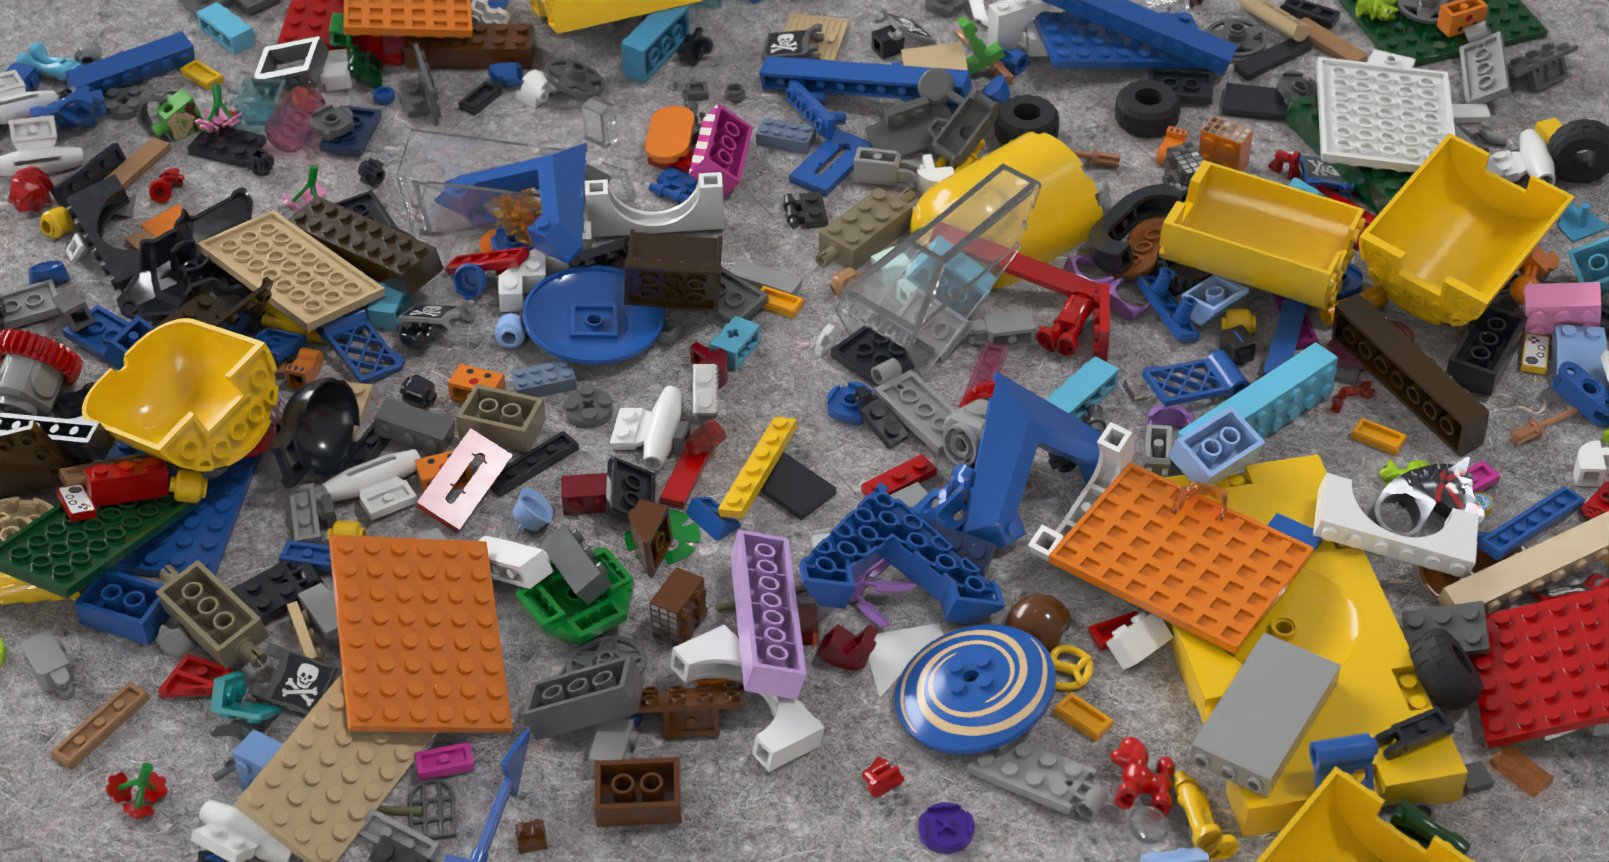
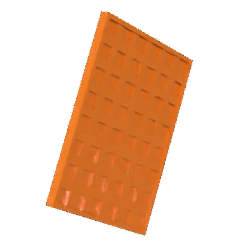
M344 0V34L352 36L391 35L395 37L472 38L471 0Z
M1129 462L1049 554L1048 562L1236 655L1312 557L1314 547Z
M331 535L329 547L348 731L510 733L513 726L487 541Z

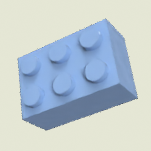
M1230 406L1178 438L1168 457L1192 484L1203 493L1255 460L1266 442L1235 408Z

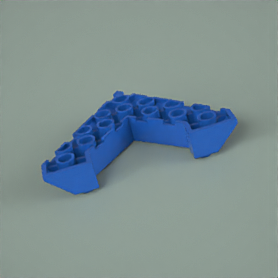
M587 143L526 161L459 175L433 199L435 202L468 217L482 202L490 201V197L502 194L504 197L522 194L521 190L534 187L535 190H540L542 215L527 229L533 247L569 264L583 250L582 236L584 232L583 212L585 209Z
M995 372L993 378L995 387L993 396L989 397L985 416V429L982 431L974 472H977L974 487L970 488L967 507L969 508L966 523L963 522L961 532L997 545L996 549L1026 535L1018 508L1037 446L1042 448V450L1062 456L1078 464L1087 485L1099 460L1097 441L1103 433L1001 373Z
M881 482L799 564L802 584L819 606L846 609L855 589L854 580L881 559H884L940 601L946 622L971 624L1001 611L1005 607L1000 586L993 580L989 583L979 574L980 569L967 557L961 558L953 551L954 546L925 520L920 519L900 498L894 499L886 492L888 488Z

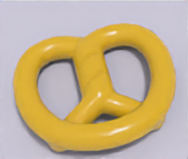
M1059 645L1051 651L1050 656L1054 663L1055 671L1071 674L1075 678V682L1069 683L1056 680V689L1063 691L1077 690L1089 682L1093 673L1091 655L1071 645ZM1061 653H1070L1078 656L1081 660L1075 665L1059 661L1057 657ZM1084 666H1085L1084 674H1083V676H1081L1080 671H1081V670L1084 668Z

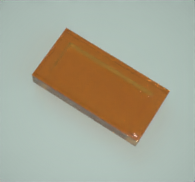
M1510 744L1506 745L1490 759L1489 764L1533 798L1552 784L1554 778L1552 775Z

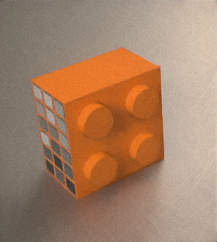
M1212 116L1201 129L1199 156L1205 161L1243 172L1249 165L1253 130Z

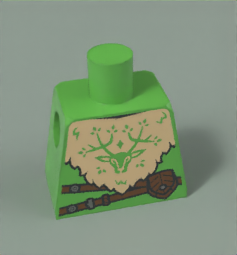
M182 88L157 108L156 112L161 121L151 126L157 138L168 133L175 141H178L201 131L200 125L196 124L195 120H203L194 99Z

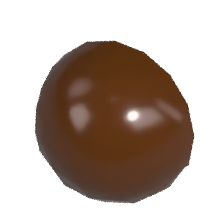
M1037 593L1023 597L1011 607L1005 626L1027 632L1039 640L1048 652H1051L1060 645L1065 629L1068 630L1072 624V616L1060 600L1051 595Z

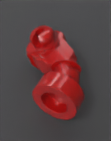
M179 168L164 171L158 176L160 179L150 184L148 191L150 198L154 202H167L172 196L171 186L174 184L178 186L183 185L185 176L179 174Z

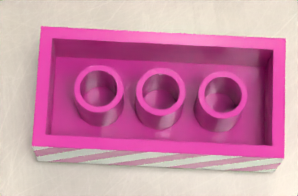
M718 103L703 118L688 174L698 180L700 173L721 172L723 197H725L740 183L753 127Z

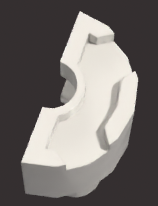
M488 0L472 1V24H508L511 17L509 12L500 7L496 9L490 8L487 3Z
M534 69L522 78L525 82L522 85L521 91L517 90L516 99L533 108H537L548 99L549 93L555 95L560 90L547 81L543 71Z

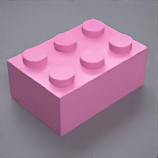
M1600 282L1525 284V316L1528 317L1525 333L1552 335L1555 324L1600 327Z

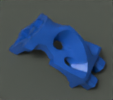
M83 85L74 93L46 106L29 108L31 118L54 115L55 125L59 124L60 129L92 127L97 125L96 118L107 116L102 90L90 92L87 85Z
M965 464L955 465L952 470L953 476L949 483L941 490L936 488L928 493L912 510L920 519H926L961 532L963 522L966 523L969 511L967 507L970 488L974 487L977 472H974L972 468ZM939 499V504L932 508L933 501ZM962 510L964 515L961 519L955 521L953 519L954 515Z

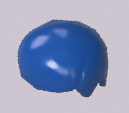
M467 263L461 265L454 272L453 283L456 293L464 296L465 300L479 297L486 290L487 276L479 266Z

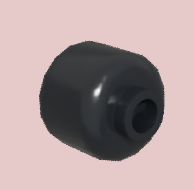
M418 374L412 377L408 376L402 383L399 391L402 394L403 402L420 409L426 408L427 405L432 406L438 395L435 393V384Z

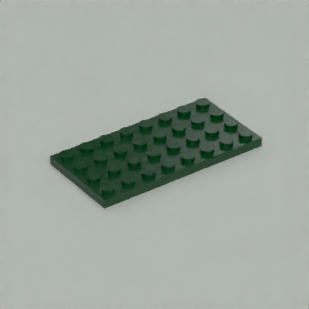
M168 483L169 496L95 507L97 509L96 518L75 522L70 521L62 504L59 503L0 542V572L68 599L201 505V500L198 503L176 501L174 499V492H169L170 483Z

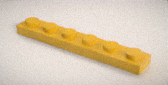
M774 417L719 506L720 517L744 519L797 430V419Z

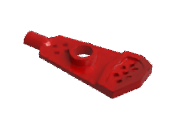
M1605 482L1581 506L1579 512L1585 518L1591 520L1609 511V499L1603 498L1609 497V482Z

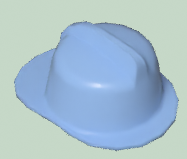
M524 487L520 491L512 514L519 522V531L526 528L535 532L546 523L549 524L551 522L553 508L548 500L539 492L529 487Z

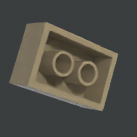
M475 384L456 416L459 438H464L471 428L499 447L527 453L546 421L544 399Z

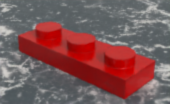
M920 454L861 484V492L865 496L870 495L881 482L888 488L886 492L891 495L916 482L920 484L936 476L937 468L923 454Z

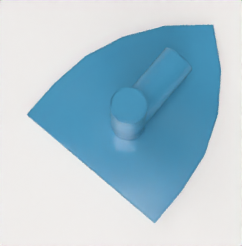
M1571 203L1557 221L1558 228L1571 242H1576L1609 229L1605 222L1594 214L1589 213L1591 207L1589 203H1582L1581 208Z

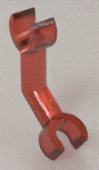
M1363 381L1360 386L1342 387L1337 395L1333 396L1331 401L1333 404L1330 411L1340 413L1347 396L1360 395L1367 399L1373 398L1375 389H1371L1372 382Z

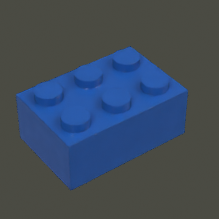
M112 569L107 570L94 579L74 603L81 625L146 645H150L158 634L160 626L164 625L170 618V615L163 609L156 594V591L164 585Z

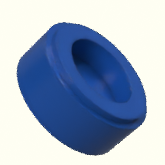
M388 86L378 87L373 92L374 102L379 105L391 104L395 100L394 90Z

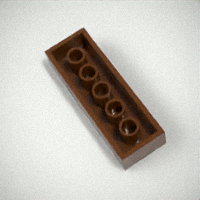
M472 24V38L406 36L404 55L407 69H417L413 44L417 43L420 51L424 50L426 62H428L430 69H488L490 65L508 62L519 63L523 69H532L536 46L534 24Z

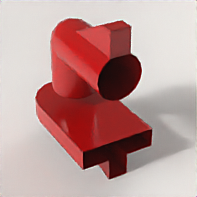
M1278 150L1275 153L1274 159L1269 163L1268 168L1273 169L1276 173H1280L1283 171L1284 162L1289 164L1287 179L1292 180L1295 177L1299 179L1301 152L1295 151L1293 154Z
M880 756L874 760L869 768L862 772L863 780L869 784L868 791L874 797L884 795L905 781L904 776L900 774V768L898 766L891 768L889 762Z

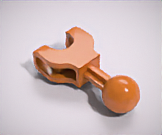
M1538 245L1518 269L1522 276L1514 279L1510 286V295L1516 303L1525 305V284H1540L1537 279L1545 276L1547 271H1554L1558 268L1560 258L1553 250L1546 254Z

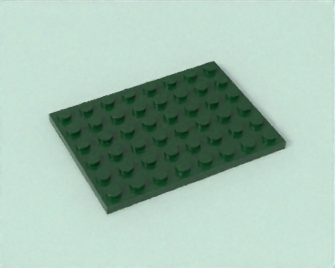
M1357 0L1338 1L1378 50L1416 59L1414 67L1459 58V47L1469 43L1465 33L1448 37L1437 27V24H1424L1413 21L1404 16L1399 9L1393 13L1395 19L1382 21L1375 17L1371 20L1370 15L1367 14L1356 17ZM1482 0L1488 5L1485 20L1489 25L1491 34L1500 31L1503 35L1504 47L1547 38L1548 30L1521 0ZM1407 9L1409 12L1417 15V11Z

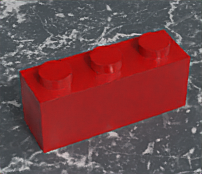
M148 457L145 460L122 461L118 464L96 465L84 469L85 489L95 507L169 496L168 469L160 458Z

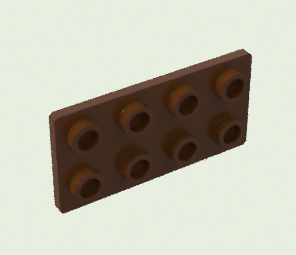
M729 682L723 686L712 687L711 684H699L696 688H685L683 685H674L669 687V689H658L653 686L644 687L637 713L663 712L665 738L720 735L719 709L745 708L746 694L744 685L736 682Z

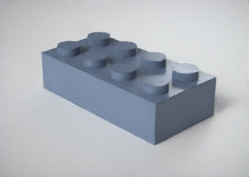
M764 118L756 132V145L805 154L809 153L816 139V129L813 126Z
M561 360L511 370L516 393L542 397L577 390L576 377L572 364L569 361Z

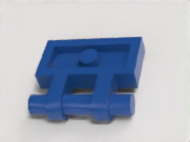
M667 167L657 178V184L650 183L649 191L654 192L656 196L661 198L664 196L671 198L673 202L680 204L692 195L698 180L686 172Z

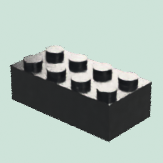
M1489 305L1478 319L1470 321L1449 358L1446 373H1449L1460 386L1492 396L1523 339L1528 317Z

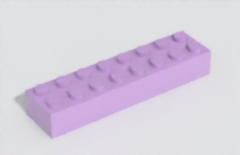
M738 529L730 557L744 691L798 699L807 674L789 539Z

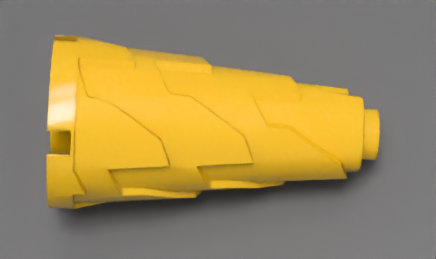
M5 573L0 574V606L22 602L27 604L47 600L50 602L66 600V598ZM88 584L68 599H78L88 587Z

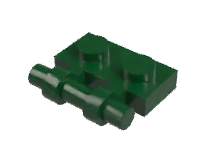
M351 45L348 51L349 61L347 64L349 74L356 76L359 73L361 75L360 80L367 87H371L374 90L381 87L383 81V61L368 50L362 52L359 50L358 45Z

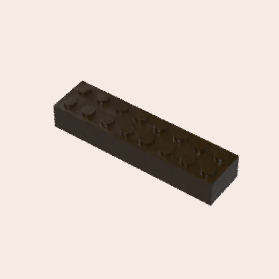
M319 196L310 200L306 206L287 219L368 277L409 296H412L444 269L436 247Z
M1359 293L1335 305L1331 337L1460 458L1484 444L1490 412L1483 404H1480L1473 398L1467 389L1462 388L1449 373H1446L1437 365L1434 359L1429 358L1416 343H1413L1404 335L1401 329L1396 328L1384 314L1375 309L1371 302L1364 299Z

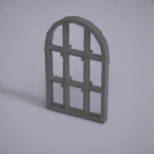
M441 779L424 780L412 789L408 805L410 808L415 804H422L423 808L421 819H413V812L410 811V828L414 830L413 824L423 823V835L434 841L457 838L456 797L454 796L452 786L448 782ZM437 784L436 798L427 799L426 786ZM442 786L450 791L451 796L442 797ZM422 788V797L419 800H413L414 795ZM452 800V815L443 816L442 803ZM432 802H438L437 817L427 818V805ZM453 819V832L444 833L443 822ZM438 821L439 834L428 835L429 822Z

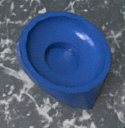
M1003 74L994 78L981 90L982 94L994 102L998 101L1000 105L1010 98V89Z
M59 260L38 263L28 269L29 285L52 279L53 283L71 280L63 262Z

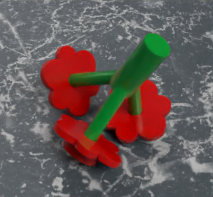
M150 763L142 765L137 779L127 781V776L123 772H118L108 777L109 784L106 786V793L109 797H113L114 802L117 804L122 801H130L132 799L130 790L135 785L139 787L137 802L123 804V812L129 814V817L134 819H144L146 815H154L153 807L142 804L143 801L148 800L149 803L153 804L157 802L158 798H164L168 793V788L165 786L167 783L164 776L159 777L156 772H152L153 765Z

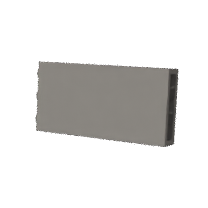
M1264 632L1191 744L1189 762L1201 769L1217 774L1227 781L1239 784L1251 792L1268 797L1337 685L1341 665Z

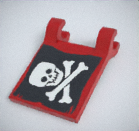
M1594 573L1588 576L1582 584L1531 592L1532 598L1540 601L1551 600L1608 587L1609 578L1604 579L1599 586H1595V582L1604 579V575Z

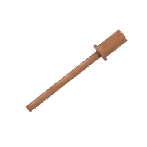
M960 29L954 31L970 47L964 33ZM998 60L989 65V73L992 76L997 77L1003 74L1008 85L1013 84L1012 80L1015 79V76L1005 68L1002 61Z
M1093 148V153L1072 150L1079 158L1091 159V165L1095 163L1119 167L1121 157L1119 154L1100 152L1096 148Z
M1572 407L1542 422L1532 419L1527 425L1510 432L1511 438H1509V441L1511 443L1514 442L1517 446L1534 437L1540 438L1543 436L1545 428L1575 415L1579 411L1576 407Z

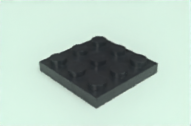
M878 315L831 349V357L877 387L880 385L873 380L871 375L873 367L891 358H895L900 363L903 374L932 355L931 346L882 315Z

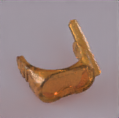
M1197 481L1190 482L1188 486L1181 487L1171 509L1172 514L1177 515L1179 510L1182 511L1187 498L1190 499L1194 496L1204 495L1216 499L1222 505L1220 521H1224L1229 498L1227 490Z

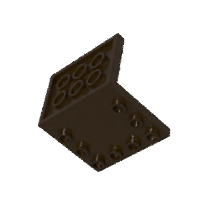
M630 229L628 259L626 258L624 305L718 312L723 236L707 238L635 232L634 229Z
M266 276L263 278L262 285L230 310L205 291H202L144 335L167 322L189 318L251 338L262 327L261 320L267 312L266 305L272 296L271 289L274 282Z
M83 416L72 418L73 420L86 421ZM34 420L29 421L28 426L0 432V500L63 485L59 478V469L86 464L87 458L69 457Z

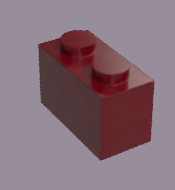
M607 473L561 476L563 514L606 512Z

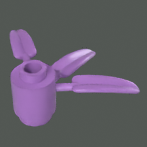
M881 559L854 580L855 589L849 602L859 601L862 604L859 607L860 611L870 621L882 628L890 626V623L871 602H866L862 598L864 586H872L876 592L883 593L906 592L913 590L916 586L912 582L865 581V578L868 576L872 579L876 578L891 565L884 559Z

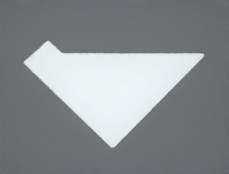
M939 623L877 633L874 640L877 644L868 659L879 697L896 681L908 662L931 641L943 636Z

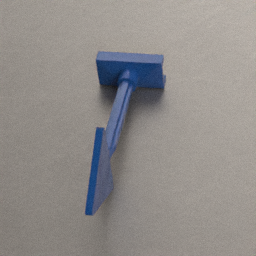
M524 729L501 761V768L505 778L497 792L477 847L472 851L470 859L446 854L443 862H487L489 858L488 851L510 794L512 796L518 795L531 730Z

